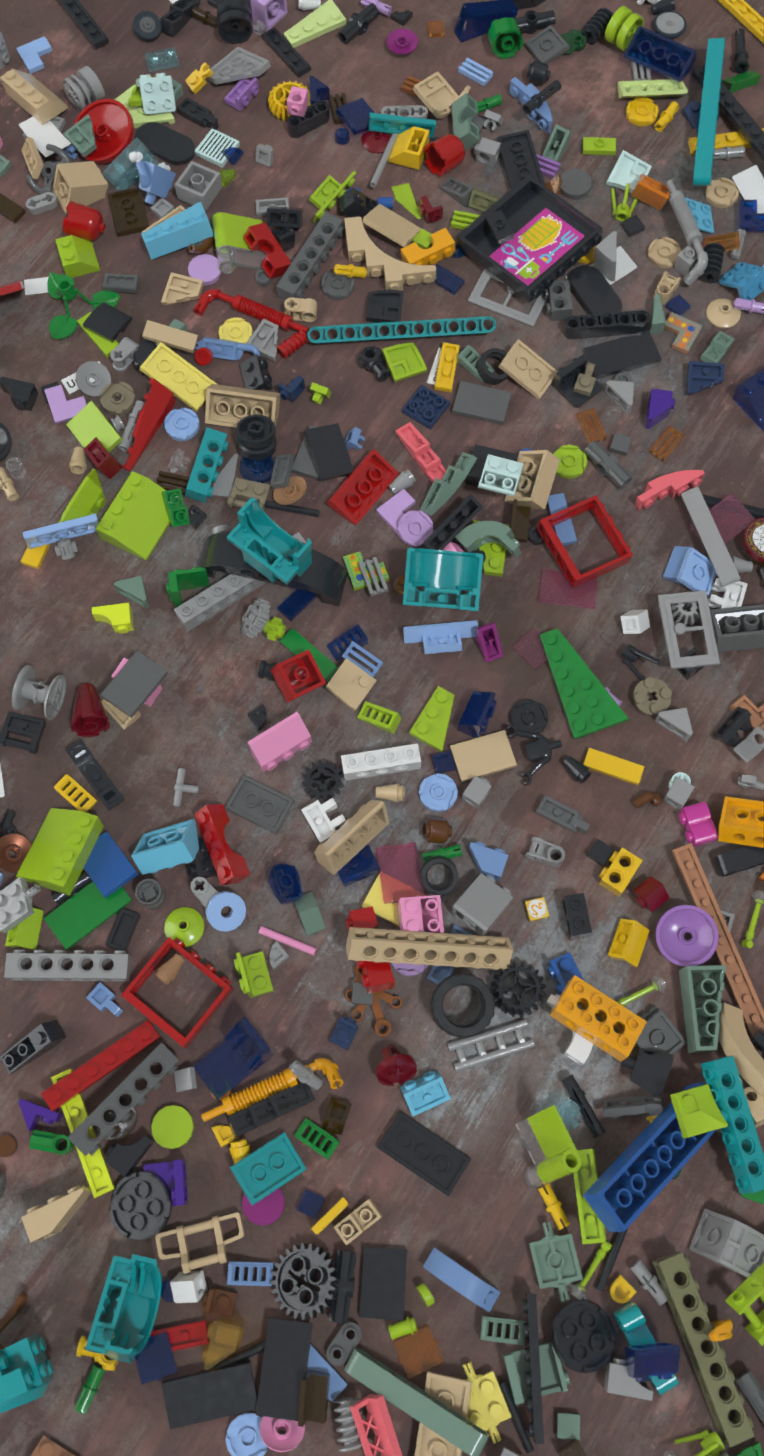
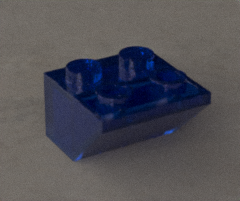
M473 691L458 723L457 731L474 738H478L480 734L484 735L488 727L489 718L493 717L496 710V693Z

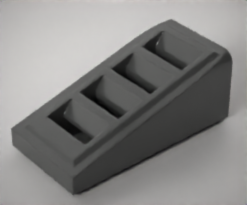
M450 176L440 186V189L461 205L468 207L474 187Z

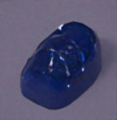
M285 863L274 864L268 871V879L275 897H277L281 904L295 903L302 897L303 893L296 867Z

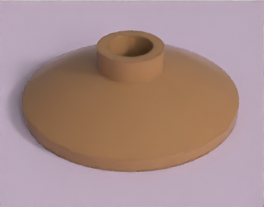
M290 477L288 487L274 490V500L280 505L296 502L306 492V481L302 477Z

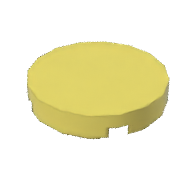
M234 317L227 319L220 326L218 334L220 339L246 344L252 336L253 330L251 324L247 323L245 319Z

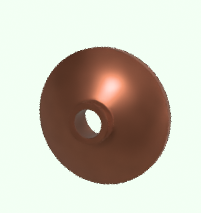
M7 834L0 838V869L9 873H17L32 846L26 837L20 834ZM10 851L15 852L16 856L14 858L9 856Z

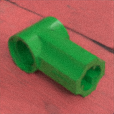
M40 1130L33 1131L29 1142L30 1149L59 1155L70 1154L74 1150L75 1145L67 1138L68 1135ZM66 1139L68 1146L64 1151H61L59 1143L61 1140Z

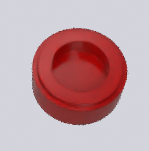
M207 347L199 348L195 352V360L200 365H208L213 360V353Z

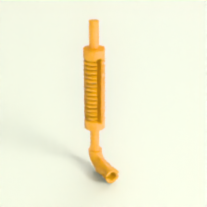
M327 1058L314 1059L315 1062L305 1066L310 1067L313 1071L322 1070L323 1074H326L332 1089H338L335 1081H337L339 1087L343 1085V1080L338 1072V1065L333 1063V1061ZM287 1068L283 1070V1073H276L275 1076L272 1075V1078L268 1077L265 1081L261 1080V1083L257 1082V1085H251L250 1088L246 1087V1090L243 1089V1092L240 1090L239 1093L235 1092V1095L232 1094V1096L221 1099L223 1104L201 1114L202 1119L206 1122L225 1112L228 1116L237 1113V1111L240 1112L241 1109L244 1110V1107L248 1108V1105H254L259 1100L263 1101L266 1097L269 1098L270 1095L272 1096L277 1094V1092H281V1090L288 1089V1086L293 1087L297 1085L296 1079L298 1077Z

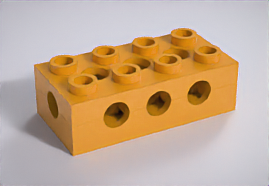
M725 796L719 823L718 841L764 848V802Z
M576 975L568 981L549 1016L620 1062L628 1058L647 1021ZM577 1004H580L583 1010L579 1009ZM595 1015L600 1018V1022L595 1018ZM613 1027L618 1030V1033L614 1031Z

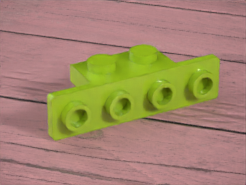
M353 171L342 185L329 175L310 196L309 201L319 209L312 222L314 224L318 220L320 221L327 209L331 210L335 206V200L345 194L347 186L350 188L356 181L354 179L356 171Z

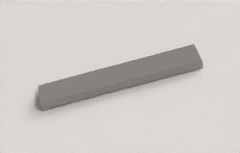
M699 487L681 493L684 504L722 587L740 581V576Z

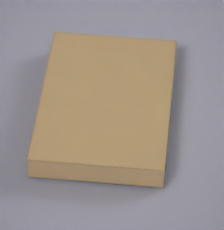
M380 203L362 221L403 247H406L421 230L420 227Z
M519 339L498 366L538 400L554 380L557 372L556 369Z
M505 730L450 746L461 783L473 780L475 776L480 778L517 767Z

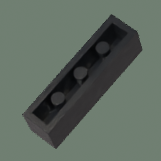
M471 494L468 495L418 548L443 550L483 506Z

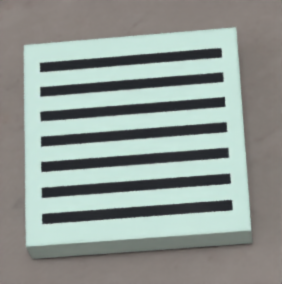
M212 128L194 152L196 156L223 168L238 149L240 143L238 140Z

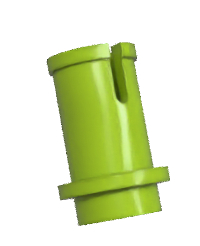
M408 1316L406 1317L407 1320L388 1325L392 1340L410 1333L414 1335V1332L418 1331L414 1317L409 1318Z

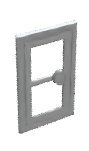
M484 269L468 298V302L534 327L547 302L544 297V291L537 298L529 315L507 307L512 294L516 293L509 286V294L503 305L481 297L490 278L502 282L487 269Z
M706 591L658 595L670 668L680 669L719 665L720 659ZM698 601L702 626L686 627L683 623H678L674 627L670 604ZM703 630L708 655L680 657L676 634L682 635L687 631Z

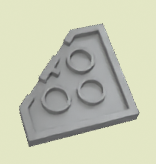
M237 47L211 68L213 74L211 77L206 78V80L214 84H221L256 77L265 73L271 65L269 60Z

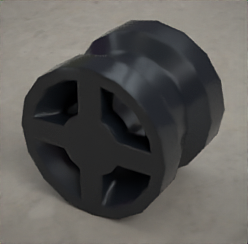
M262 660L258 678H268L270 681H274L275 678L270 669L277 665V663L273 662L270 664Z

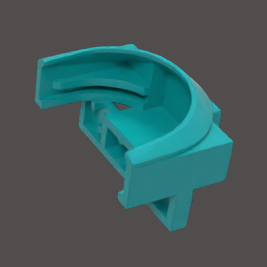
M250 498L237 512L239 524L230 532L227 540L242 551L245 562L269 580L274 582L278 578L287 585L296 574L300 577L312 564L311 540L308 538L305 544L284 531L263 511L257 499Z
M132 1254L131 1259L113 1256L85 1347L86 1351L107 1355L110 1359L132 1364L133 1358L144 1349L156 1320L161 1297L162 1275L156 1259Z
M39 1333L0 1350V1413L43 1397L50 1384V1379L54 1378L52 1374L54 1373L52 1361L46 1357V1343L44 1338L39 1336Z

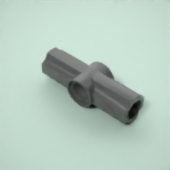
M592 441L585 448L584 453L596 464L598 472L602 476H608L619 489L626 487L632 480L631 475L620 465L617 456L613 453H608L597 441Z

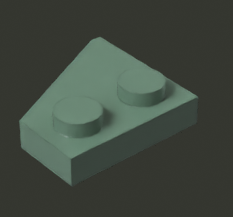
M88 114L63 133L66 139L71 142L84 158L97 148L92 120Z

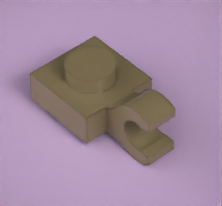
M588 363L585 374L579 373L573 392L586 396L591 395L596 378L592 377L595 364Z

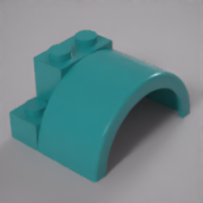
M408 548L403 605L478 611L483 554ZM416 586H423V591L418 590ZM461 590L468 591L466 594H461Z

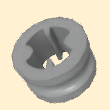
M118 415L114 419L110 418L112 426L118 433L120 429L125 430L124 424Z

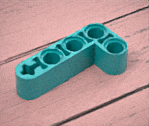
M631 1301L615 1311L613 1316L658 1395L661 1396L677 1386L679 1382L647 1328L646 1320L638 1306Z

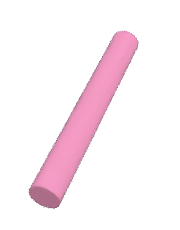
M263 926L259 929L258 933L313 956L316 953L317 948Z

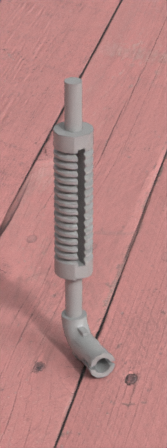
M669 180L666 182L670 191L668 200L688 245L695 247L698 254L697 264L683 278L684 282L691 286L698 277L704 274L708 264L707 252H704L701 245L703 241L702 234L683 192L677 191L673 181Z

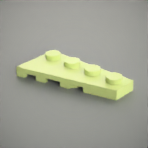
M328 0L286 31L284 38L295 48L346 25V18L333 0Z

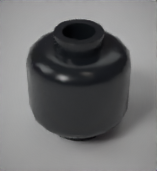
M536 60L529 64L526 76L528 81L540 86L545 81H548L551 73L548 70V64Z

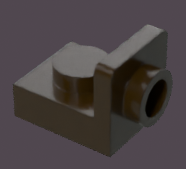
M332 1097L322 1128L330 1134L342 1135L352 1104Z

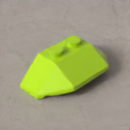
M93 468L87 474L58 523L96 514L97 517L99 510L105 506L106 497L96 469Z

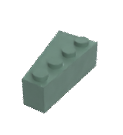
M726 965L686 966L679 970L688 1053H709L717 1050L720 1027L719 1014L722 1009L721 996L722 991H724L723 978L724 973H726Z

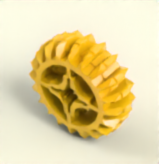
M290 80L285 83L283 81L282 84L277 83V86L273 87L272 91H270L268 96L269 109L278 120L282 118L284 122L291 116V114H288L287 99L292 86L307 89V86H303L302 83L298 84L297 81L293 83ZM308 91V106H310L312 104V99L310 91Z

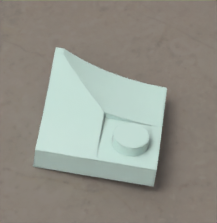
M623 150L605 184L625 190L626 184L629 183V193H632L641 174L648 175L652 166Z

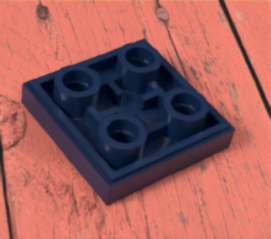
M421 385L403 407L402 413L431 430L448 409L451 402Z

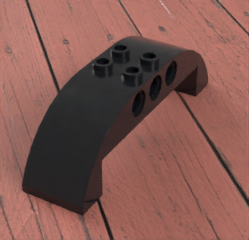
M230 532L213 534L205 541L198 567L206 568L208 577L215 578L216 571H221L321 594V603L340 606L348 571L337 561L312 549V564L300 577L296 574L286 585L278 578L272 582L245 562L242 551L227 540Z

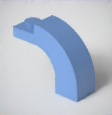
M435 1247L423 1268L488 1312L491 1311L501 1293Z

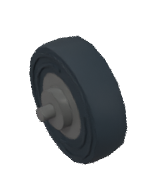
M141 11L135 16L133 21L134 33L141 41L153 42L160 36L162 29L160 19L153 12Z

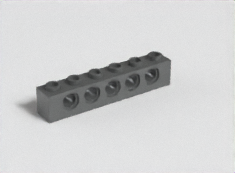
M327 212L324 213L276 286L278 298L282 300L291 297L302 299L305 289L312 283V278L315 274L319 273L320 266L323 262H326L329 252L335 248L339 237L343 236L345 231L343 219Z
M161 1042L67 1138L85 1156L88 1153L92 1156L101 1147L98 1143L104 1137L109 1139L116 1131L115 1125L119 1121L124 1123L132 1115L130 1110L135 1105L140 1107L147 1100L145 1095L151 1089L155 1091L163 1083L160 1079L166 1073L170 1076L178 1068L176 1063L179 1060ZM153 1063L161 1065L162 1070L160 1074L154 1075L151 1073L150 1066ZM139 1078L146 1081V1088L142 1091L135 1088V1081ZM122 1094H128L131 1097V1103L126 1107L119 1103V1098ZM106 1110H113L116 1114L115 1120L111 1123L106 1122L103 1118ZM91 1126H97L100 1129V1134L95 1139H91L87 1134Z

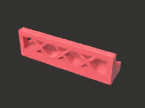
M369 1394L350 1406L365 1456H376L377 1451L382 1456H402L384 1395ZM365 1405L368 1411L366 1421L361 1419L359 1409ZM369 1428L373 1429L375 1433L373 1444L368 1442Z

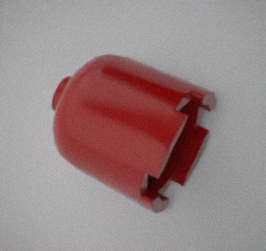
M453 134L445 135L430 142L423 150L427 158L425 164L433 175L443 176L463 162L465 157L463 142Z
M73 201L68 203L66 210L69 212L67 218H63V233H66L65 235L67 236L73 235L87 241L97 240L101 233H104L106 226L103 223L100 211Z

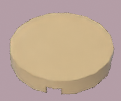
M727 178L711 180V186H707L705 191L708 203L717 208L733 206L739 195V189H737L735 182Z
M662 237V239L658 240L657 238L653 240L647 255L649 261L654 266L666 269L674 267L677 255L682 249H680L679 243L674 239Z

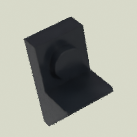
M277 227L271 230L284 252L294 248L295 232L293 229Z

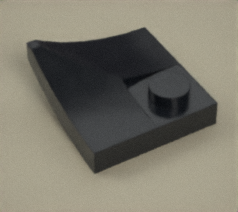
M378 290L369 292L366 321H400L404 291Z

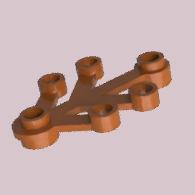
M356 964L354 967L356 974L354 982L362 983L361 968H358ZM394 979V981H395V982H394V985L392 986L391 989H388V990H392V989L395 988V986H396V980H395V979ZM352 986L345 993V998L348 1002H352V999L347 997L348 993L352 992ZM384 991L374 992L373 1004L371 1006L377 1022L375 1024V1032L380 1037H387L391 1032V1025L387 1020H384L378 998L389 1003L393 1009L401 1008L402 999ZM398 999L400 1005L394 1006L392 1004L393 1000ZM358 1005L352 1011L351 1018L357 1022L362 1021L363 1012L367 1005ZM355 1012L361 1013L359 1019L353 1017ZM382 1025L387 1027V1031L384 1033L379 1031V1027Z

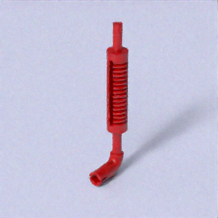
M209 289L201 294L198 303L193 309L195 314L203 316L209 303L213 299L219 298L231 303L234 310L256 319L258 318V320L261 319V321L263 319L268 320L285 331H289L291 328L297 331L301 329L306 334L309 331L308 327L293 322V316L279 312L276 309L262 305L239 294L232 297L221 292L220 289Z

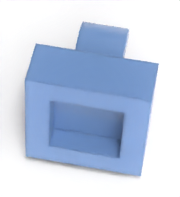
M357 427L347 432L344 440L347 450L354 448L359 451L363 447L358 444V441L362 443L365 441V438L360 435L361 430Z

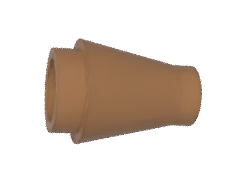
M175 954L157 969L158 972L155 976L166 985L170 982L173 983L185 960L178 954Z

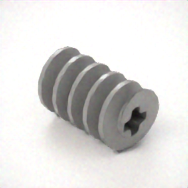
M345 1397L333 1401L340 1405L334 1409V1412L341 1414V1416L335 1419V1422L342 1423V1426L336 1429V1432L343 1433V1436L337 1439V1442L344 1443V1446L338 1449L339 1452L354 1451L362 1447L350 1406L361 1400L359 1398ZM361 1408L359 1409L360 1415L363 1413Z

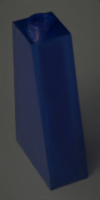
M512 0L463 3L454 33L460 42L487 34L494 20L516 18L518 9Z

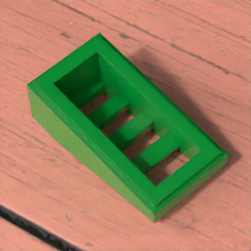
M305 1118L294 1135L327 1160L331 1158L340 1144L339 1140L307 1118ZM309 1125L312 1128L304 1138L301 1135ZM316 1130L318 1134L311 1143L308 1140ZM321 1135H324L325 1138L320 1146H315ZM328 1140H331L332 1143L327 1151H322Z

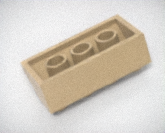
M12 69L0 77L6 94L42 125L68 108L61 99L29 73Z
M211 384L207 387L205 423L237 427L238 422L244 417L257 414L269 417L276 427L280 406V393Z
M370 800L367 804L362 805L353 817L348 818L339 830L334 831L325 843L317 847L314 852L317 862L332 875H335L389 824L385 803L383 801Z

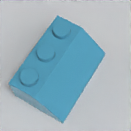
M191 819L142 835L131 855L142 875L156 873L165 868L170 869L182 863L188 864L195 859L199 850L195 820Z

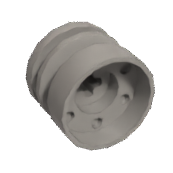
M87 65L76 71V76L71 74L69 78L67 77L62 80L63 88L69 100L79 112L91 102L105 98L101 82L94 71Z

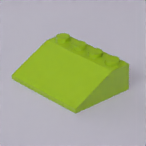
M132 471L96 527L99 538L147 561L170 524L162 496V491L166 490L149 478Z
M51 808L16 878L22 877L27 882L70 896L104 827L99 817L78 810Z

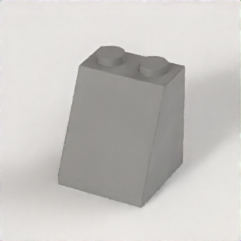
M482 873L454 904L451 915L479 936H486L510 905L513 897L507 888L503 886L500 888L495 884L496 881L487 874L484 876Z

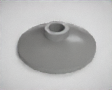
M88 361L78 368L76 383L84 394L98 397L102 389L111 383V376L107 368L101 363ZM89 378H94L95 383H91Z

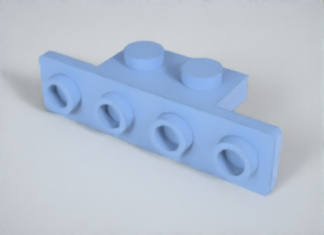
M478 621L404 627V643L423 642L425 654L462 651L461 638L475 637Z

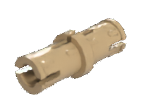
M0 467V489L4 490L8 500L15 501L19 498V494L15 490L14 483L8 477L5 469Z

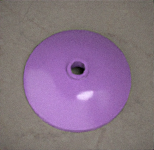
M681 905L674 907L661 917L657 925L656 941L661 953L669 961L679 966H697L706 962L714 954L718 945L719 935L714 920L706 911L696 906ZM685 933L691 934L690 940L684 939Z

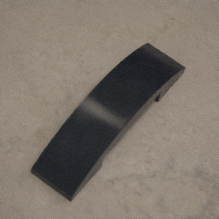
M82 739L65 750L108 811L125 800Z

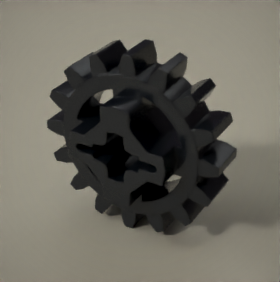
M319 760L318 765L312 762L311 769L305 768L308 774L302 775L305 780L302 782V786L306 787L304 789L305 793L311 792L309 795L311 799L316 796L318 801L324 798L326 802L328 797L335 799V793L340 795L339 788L344 787V783L340 781L344 780V776L340 775L342 773L341 768L336 769V763L329 765V760H327L325 764H322V761ZM322 778H325L324 784H321Z

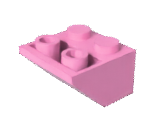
M440 895L399 899L397 905L400 930L444 933Z

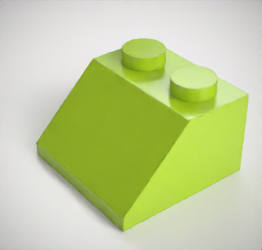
M73 235L55 239L67 276L74 278L100 271L91 241Z

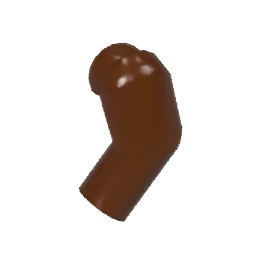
M645 792L634 799L633 802L639 809L648 802H652L654 806H659L663 803V799L658 792Z

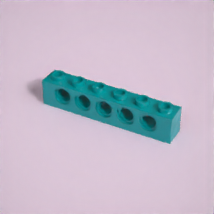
M728 1056L701 1063L706 1084H709L715 1103L728 1124V1127L720 1128L739 1192L740 1194L764 1190V1154L734 1057Z

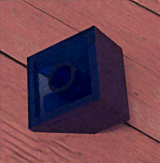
M663 1342L624 1346L628 1376L636 1378V1382L650 1381L649 1376H658L660 1380L671 1379V1374H678L680 1345Z

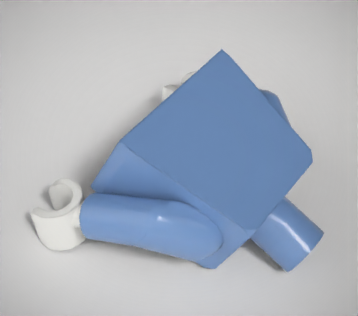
M131 152L129 158L132 162H136L135 165L139 173V189L147 191L144 202L154 205L156 196L166 198L168 192L173 187L172 183L176 173L170 171V167L164 162L155 165L145 160L141 161L143 159L141 152Z

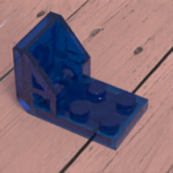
M246 1017L242 1018L224 1038L226 1041L193 1066L217 1101L274 1055Z

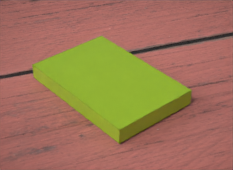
M90 401L66 424L84 448L95 437L109 451L123 440L93 401Z

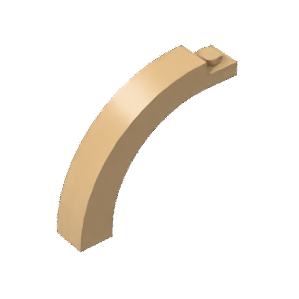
M723 1003L719 1014L720 1027L718 1038L727 1057H734L738 1073L764 1097V1059L759 1055L749 1039L744 1025L743 1010Z

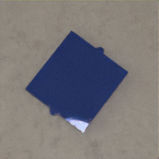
M168 1332L153 1337L150 1335L144 1349L135 1356L141 1385L156 1379L161 1381L162 1377L178 1372Z

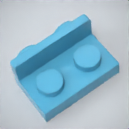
M438 1070L428 1071L423 1077L409 1080L400 1087L412 1116L451 1099Z

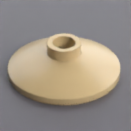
M721 298L712 301L708 305L706 316L712 325L725 329L731 328L739 322L741 311L733 307L734 302L732 300Z

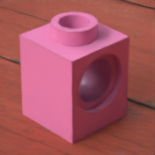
M292 86L287 99L288 114L304 117L309 103L308 89Z

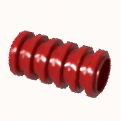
M298 330V333L295 332L293 336L291 335L281 345H277L278 353L282 358L287 359L288 356L292 355V352L295 353L296 349L299 350L300 346L303 347L309 343L308 336L303 330Z

